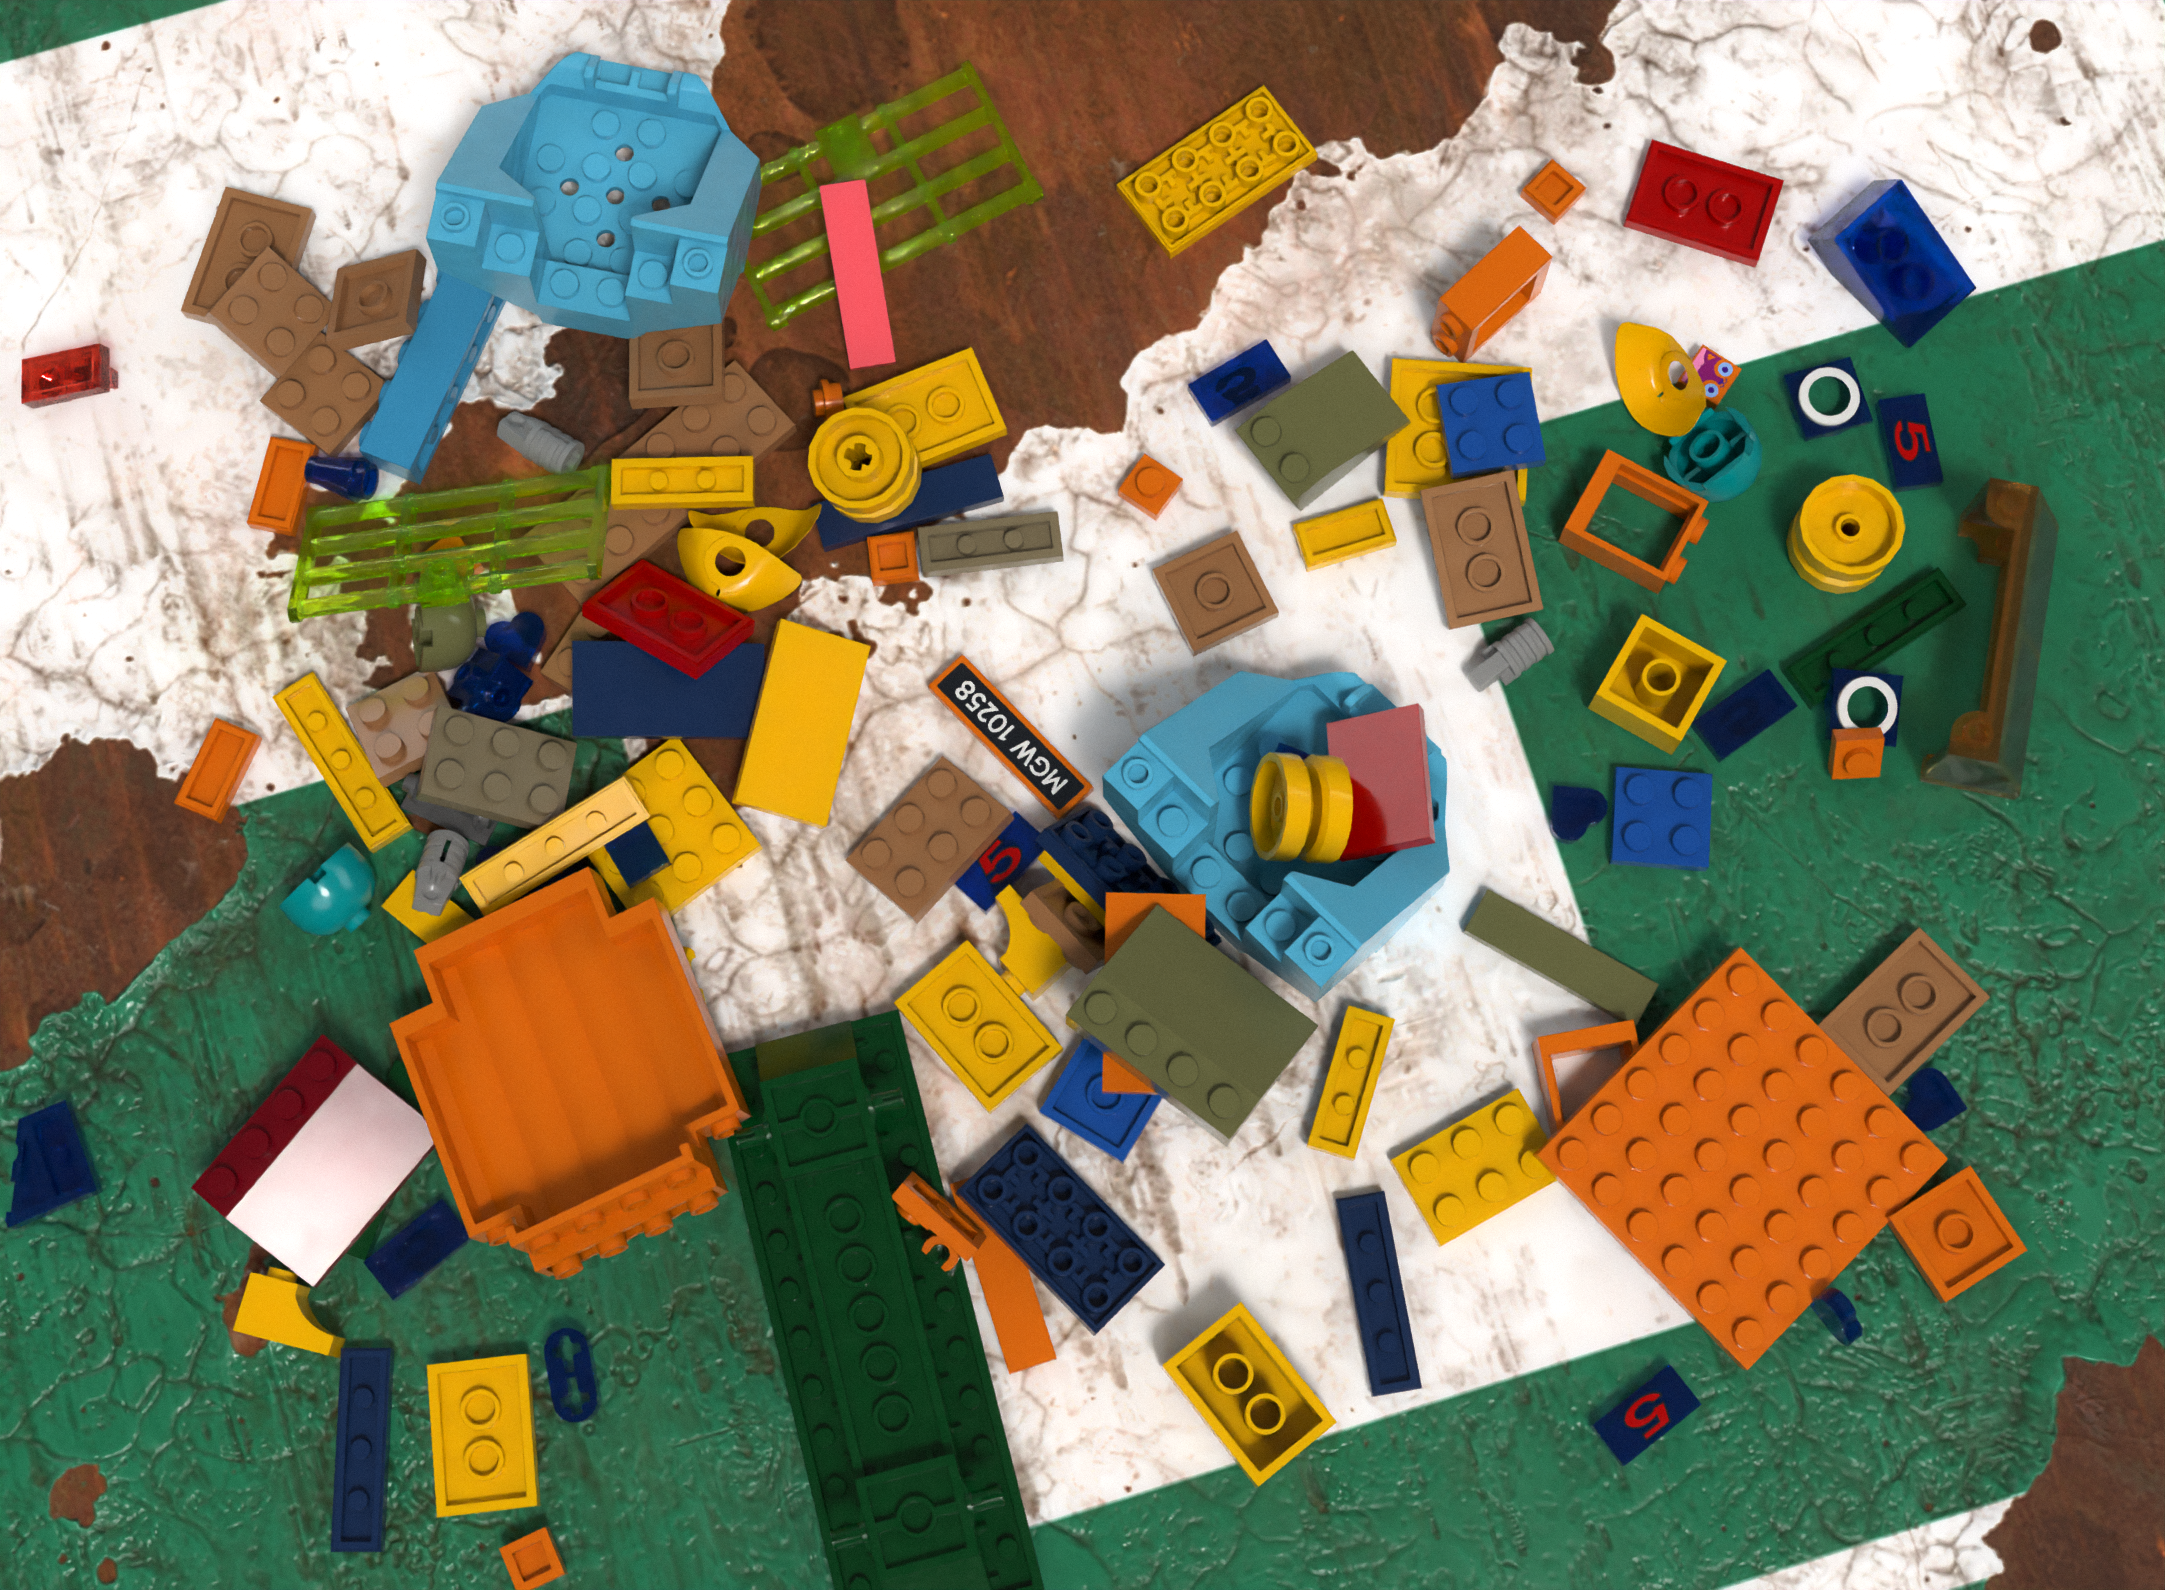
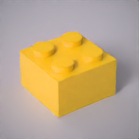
M1642 614L1588 709L1672 755L1685 736L1727 660Z

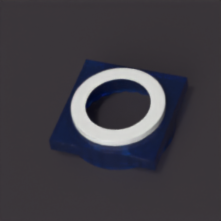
M1851 357L1786 374L1782 378L1790 399L1792 416L1799 425L1805 442L1820 437L1836 436L1849 429L1870 424L1873 421ZM1824 376H1831L1844 383L1849 388L1851 395L1850 403L1846 410L1834 416H1827L1817 412L1810 404L1808 397L1810 386L1815 380Z
M1832 668L1830 689L1826 695L1824 705L1826 717L1824 740H1831L1833 729L1860 728L1849 718L1847 711L1848 700L1855 690L1864 686H1872L1879 689L1885 695L1887 701L1886 718L1878 726L1881 727L1885 737L1884 746L1896 747L1903 676Z

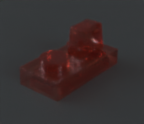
M100 343L22 359L21 403L32 409L108 393L110 389H118V371L110 367V348Z

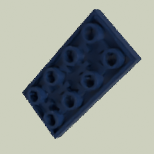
M572 641V738L747 740L765 672L764 644L741 643L696 680L629 642Z
M1089 805L1045 828L1036 838L1041 847L1105 912L1106 892L1180 894L1178 887L1172 881L1160 877L1147 863V858L1140 848L1127 843L1113 829V823L1105 813L1093 809ZM1206 916L1205 940L1217 948L1222 942L1221 937L1214 931L1213 923Z
M1027 1123L955 1193L1093 1336L1165 1266L1156 1254Z

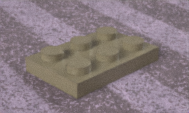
M438 705L432 718L416 799L529 830H535L565 810L577 743Z

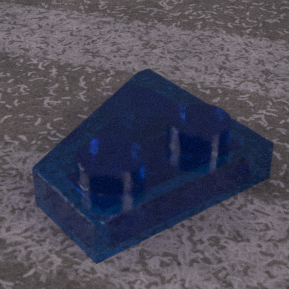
M61 1101L18 1120L16 1136L18 1155L13 1162L10 1181L15 1183L11 1212H6L5 1219L8 1228L15 1230L103 1192L71 1102Z

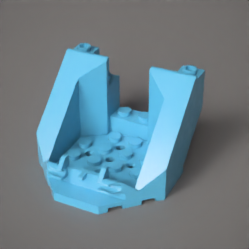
M575 52L559 61L531 93L481 106L436 183V196L426 240L438 270L536 314L542 323L619 338L634 339L647 332L722 323L739 275L745 269L762 187L760 159L731 132L712 94L698 75L675 70L672 74L600 60L601 56ZM621 148H629L634 152V155L629 161H620L616 157V153ZM566 182H575L579 189L577 193L569 196L562 193L561 187ZM611 191H621L624 194V200L619 204L608 202L607 195ZM658 199H665L670 203L669 209L654 211L652 206ZM604 233L612 234L615 237V242L610 247H602L597 243L599 236Z
M1239 671L1143 733L1138 738V742L1102 776L1103 797L1169 880L1178 887L1180 894H1206V916L1211 920L1214 928L1239 953L1248 954L1316 1003L1369 956L1377 953L1444 885L1450 872L1445 829L1447 762L1441 753V749L1426 735L1435 833L1434 844L1341 862L1338 859L1331 864L1308 863L1301 860L1299 855L1290 862L1266 861L1258 856L1253 846L1249 822L1251 786L1255 770L1262 757L1269 752L1293 753L1299 755L1302 760L1311 754L1329 755L1326 723L1397 707L1373 684H1366L1353 672H1331L1288 680Z

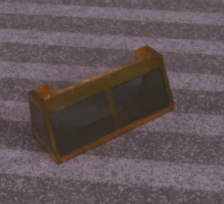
M1990 477L1961 513L1957 536H1969L1975 541L1980 551L1977 562L2001 567L1979 712L1972 711L1961 715L1952 725L1949 742L1936 754H1927L1923 758L1920 775L1921 782L2012 800L2020 796L2059 532V524L2038 486Z

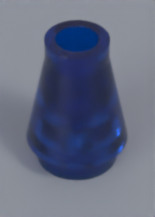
M313 455L305 465L304 476L308 483L317 484L355 503L362 499H371L378 487V467L373 463H369L365 457H319Z

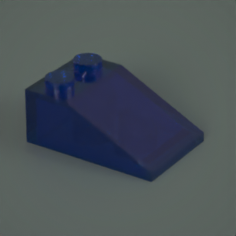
M1902 179L1872 181L1807 239L1832 276L1905 348H1911L1976 289L1974 283Z

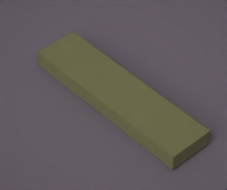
M1487 889L1463 932L1621 1022L1634 1019L1635 1027L1659 985Z

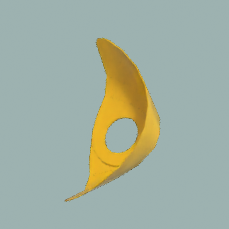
M1632 322L1622 323L1618 327L1615 341V371L1619 391L1631 416L1642 427L1655 434L1668 437H1681L1687 434L1695 426L1706 407V390L1690 357L1673 336L1656 327ZM1673 361L1680 362L1686 369L1688 383L1683 390L1675 388L1669 379V366Z
M819 503L808 510L756 507L719 515H707L690 510L688 511V518L694 528L721 530L745 537V530L752 521L758 519L766 520L774 527L775 533L771 543L763 548L780 559L796 547L811 530L819 517L822 505ZM726 547L719 551L721 555L731 561L745 565V555L738 548Z
M682 528L678 533L677 547L680 562L690 585L742 614L761 610L782 600L795 591L802 581L801 574L757 543L745 537L726 531L706 528ZM726 547L738 548L743 552L746 560L742 572L731 577L721 574L716 568L715 563L719 551ZM720 589V594L717 596L716 593Z

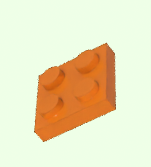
M1971 1165L1960 1170L1887 1217L1889 1221L1887 1223L1940 1304L1946 1303L2027 1251V1248Z

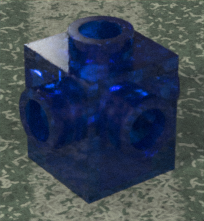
M479 647L470 661L464 663L457 670L453 679L454 683L447 694L460 703L457 710L505 723L517 714L522 704L521 700L534 681L501 655Z

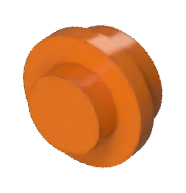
M821 379L819 381V389L812 390V405L815 418L823 417L825 422L833 414L844 411L840 382L829 383L828 379Z

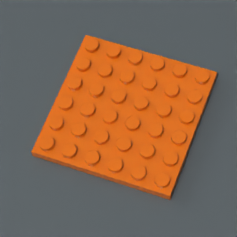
M1741 947L1735 948L1533 1154L1557 1181L1743 1370H1748L1889 1222L1887 1217L1900 1210L1948 1160L1928 1137Z

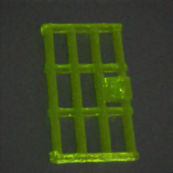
M967 60L961 63V69L888 105H885L884 102L876 105V111L859 119L853 113L815 132V141L799 149L795 145L788 149V154L760 167L762 187L798 170L809 192L755 218L750 242L817 208L824 219L820 189L807 166L823 157H826L836 176V179L824 185L865 179L866 184L906 165L917 187L871 209L873 229L925 203L937 223V226L879 254L881 274L945 242L951 245L957 242V236L1025 202L1029 206L1043 199V189L1030 173L974 67ZM968 85L971 86L981 107L908 143L905 142L895 121ZM991 123L1002 145L928 182L925 180L915 161L916 159ZM885 127L896 149L878 157L867 135ZM1010 161L1012 162L1023 182L1022 184L949 220L946 219L936 200L937 197ZM827 232L754 268L751 267L748 259H746L743 273L762 307L766 318V325L772 329L773 333L788 326V320L837 296L835 278L833 277L772 307L761 286L829 252Z
M611 464L595 465L588 470L514 480L513 478L503 479L499 483L423 494L407 493L403 497L328 507L327 505L309 507L287 607L289 621L291 623L303 622V619L382 607L394 609L400 608L403 604L420 602L422 609L439 606L449 607L470 602V596L473 594L487 592L498 594L502 593V590L589 578L591 581L599 580L602 577L611 495ZM596 487L594 498L514 509L515 499ZM499 502L498 512L416 523L417 513ZM400 516L399 526L321 537L323 527ZM592 517L591 528L510 539L511 529ZM495 531L493 542L410 554L412 543ZM395 546L394 554L391 557L314 568L316 557ZM589 547L587 559L505 570L507 559ZM490 562L489 573L474 575V564ZM421 572L419 583L405 585L408 573ZM389 576L388 587L308 599L311 587Z

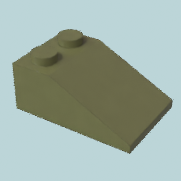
M1352 350L1270 401L1235 431L1291 502L1302 511L1411 422Z

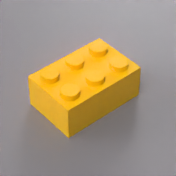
M1242 1302L1238 1303L1170 1358L1161 1368L1255 1488L1263 1484L1337 1423Z

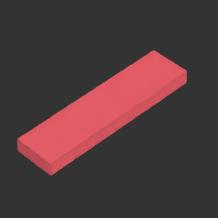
M861 179L819 186L850 371L896 364L866 181Z

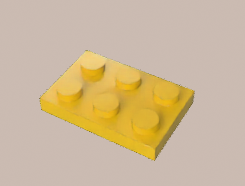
M972 347L843 397L845 409L852 407L874 408L890 415L916 446L922 468L1007 435V428Z
M968 940L894 1002L895 1007L989 1115L1063 1052L1062 1046Z
M1518 1088L1390 1160L1391 1166L1439 1248L1557 1181L1533 1156L1548 1138Z
M517 1354L427 1365L437 1518L541 1506L530 1355Z

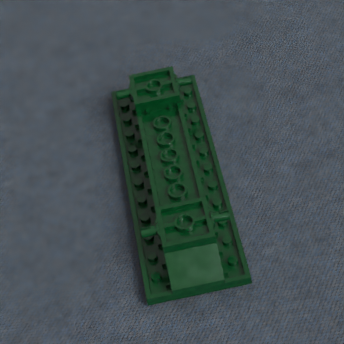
M899 1010L855 1021L848 1020L726 1054L752 1116L741 1123L742 1129L734 1130V1135L727 1139L834 1590H1045L962 1258L960 1257L957 1264L951 1270L945 1272L941 1267L950 1256L948 1248L938 1244L925 1254L922 1251V1247L934 1232L930 1229H925L921 1224L913 1225L898 1212L896 1208L897 1203L892 1199V1194L914 1171L947 1201Z

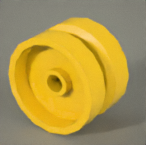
M852 407L833 414L817 429L809 446L808 469L814 486L841 515L856 522L880 523L898 516L913 502L921 485L922 463L916 446L890 415L874 408Z
M1854 474L1832 477L1813 489L1791 521L1786 540L1789 560L1799 576L1816 589L1835 594L1857 592L1873 583L1900 549L1905 532L1902 508L1891 491L1874 479Z
M1267 753L1262 757L1255 770L1249 803L1250 832L1253 846L1258 856L1266 861L1285 862L1292 861L1298 855L1301 860L1308 863L1331 864L1338 860L1347 845L1353 814L1352 784L1342 758L1332 755L1311 754L1302 760L1299 755L1293 753Z

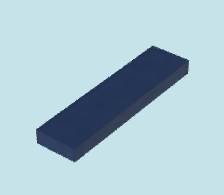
M987 454L922 473L921 485L913 502L898 516L880 523L856 522L841 515L828 500L811 504V507L819 503L822 505L816 524L824 552L867 541V537L888 535L1004 501V495L992 456Z
M1380 1191L1336 1199L1335 1205L1371 1397L1421 1389L1420 1374L1385 1192Z
M341 1348L331 1552H385L394 1370L393 1348Z

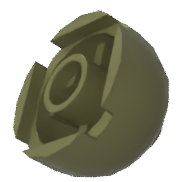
M435 577L414 578L411 604H420V606L415 607V619H411L413 650L416 667H419L418 672H441L455 669L466 663L474 653L477 637L486 636L484 609H475L472 595L462 585L452 580Z

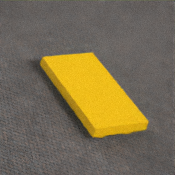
M1263 85L1116 184V190L1168 258L1172 259L1315 162L1318 152Z
M782 618L777 621L732 803L820 829L827 827L871 646Z

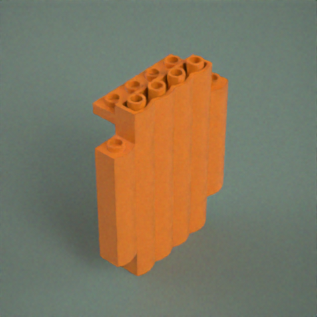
M588 866L413 950L433 1003L391 1022L389 1025L470 1239L482 1243L488 1242L490 1246H498L509 1242L511 1248L529 1254L535 1272L549 1277L554 1275L556 1280H561L581 1272L584 1269L582 1262L594 1255L599 1254L602 1259L618 1255L628 1249L627 1241L641 1233H644L646 1237L657 1236L670 1230L674 1226L672 1220L681 1214L689 1211L691 1216H697L711 1211L719 1205L718 1198L729 1191L707 1137L713 1136L714 1140H721L733 1136L734 1130L742 1129L741 1123L752 1116L664 904L652 897L617 914L602 876Z

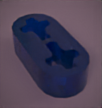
M562 1328L553 1332L548 1337L544 1346V1357L552 1403L556 1413L563 1420L571 1423H584L591 1420L598 1413L601 1406V1393L593 1348L589 1338L584 1333L572 1328ZM569 1337L571 1343L581 1346V1352L573 1355L575 1372L570 1373L566 1359L556 1357V1350L564 1346L563 1339ZM572 1379L577 1380L578 1390L581 1393L589 1394L590 1402L582 1405V1413L576 1415L574 1408L565 1407L564 1404L565 1399L572 1396L570 1381Z

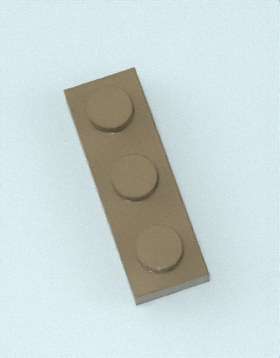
M1058 511L918 528L924 578L1064 561Z

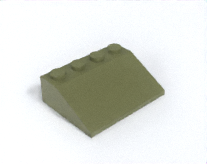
M1158 904L1098 972L1065 1015L1066 1025L1225 1146L1229 1145L1318 1027V1024Z

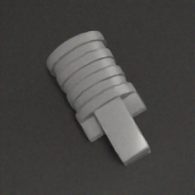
M513 411L503 418L498 425L497 437L521 453L525 459L533 461L534 464L543 467L550 473H554L562 480L568 479L575 472L583 458L585 446L582 442L574 440L567 434H563L562 431L551 427L545 421Z
M1528 617L1521 626L1514 628L1510 634L1507 633L1500 641H1495L1481 651L1485 661L1470 671L1468 679L1478 692L1483 691L1499 679L1506 686L1521 676L1523 671L1531 668L1534 663L1542 660L1545 655L1549 656L1554 652L1553 645L1543 629L1532 618Z
M436 830L428 835L415 872L416 880L412 909L434 916L442 914L458 886L459 877L462 874L470 850L469 843L463 836L450 830ZM446 840H449L451 843L448 852H443Z

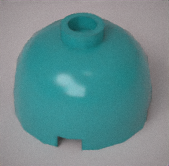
M1726 407L1728 411L1715 412L1712 408L1704 409L1690 432L1681 437H1670L1669 443L1672 445V448L1669 452V459L1664 455V466L1672 481L1711 503L1730 501L1741 495L1755 482L1761 470L1763 447L1758 435L1749 420L1742 413L1731 407Z
M348 842L320 866L321 868L310 878L302 882L280 904L279 908L285 913V916L302 931L315 936H330L345 927L352 933L372 914L366 906L370 903L376 891V878L373 868L364 855Z

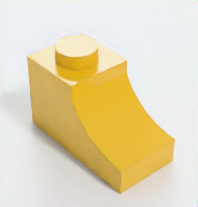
M1009 884L995 897L997 907L1004 915L1010 929L1007 951L999 958L1001 968L1005 971L1000 977L1018 998L1025 993L1034 1002L1062 977L1072 965L1064 958L1062 948L1048 934L1041 932L1032 924L1029 919V913L1020 905L1023 898Z
M270 1266L267 1276L253 1272L250 1273L233 1331L336 1358L341 1357V1348L344 1347L346 1339L331 1333L317 1321L308 1301L311 1288L296 1284L298 1278L296 1273Z

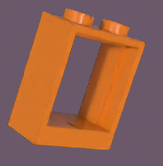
M1520 225L1439 298L1430 334L1435 346L1447 357L1454 356L1460 363H1465L1541 293L1552 256Z
M1607 449L1567 521L1558 542L1646 589L1659 594L1666 581L1675 585L1688 560L1680 556L1687 541L1697 545L1710 520L1702 517V514L1709 501ZM1612 483L1685 520L1659 569L1586 532L1588 525Z
M1634 1019L1540 1036L1533 1041L1531 1046L1551 1136L1565 1122L1552 1060L1619 1048L1623 1063L1639 1047Z

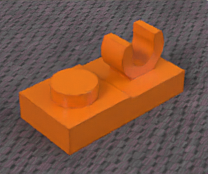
M914 1171L892 1194V1199L897 1203L896 1208L903 1218L913 1225L921 1224L925 1229H930L934 1232L922 1247V1251L925 1254L938 1244L948 1248L950 1256L941 1267L945 1272L951 1270L957 1264L960 1257L968 1262L987 1238L984 1233Z

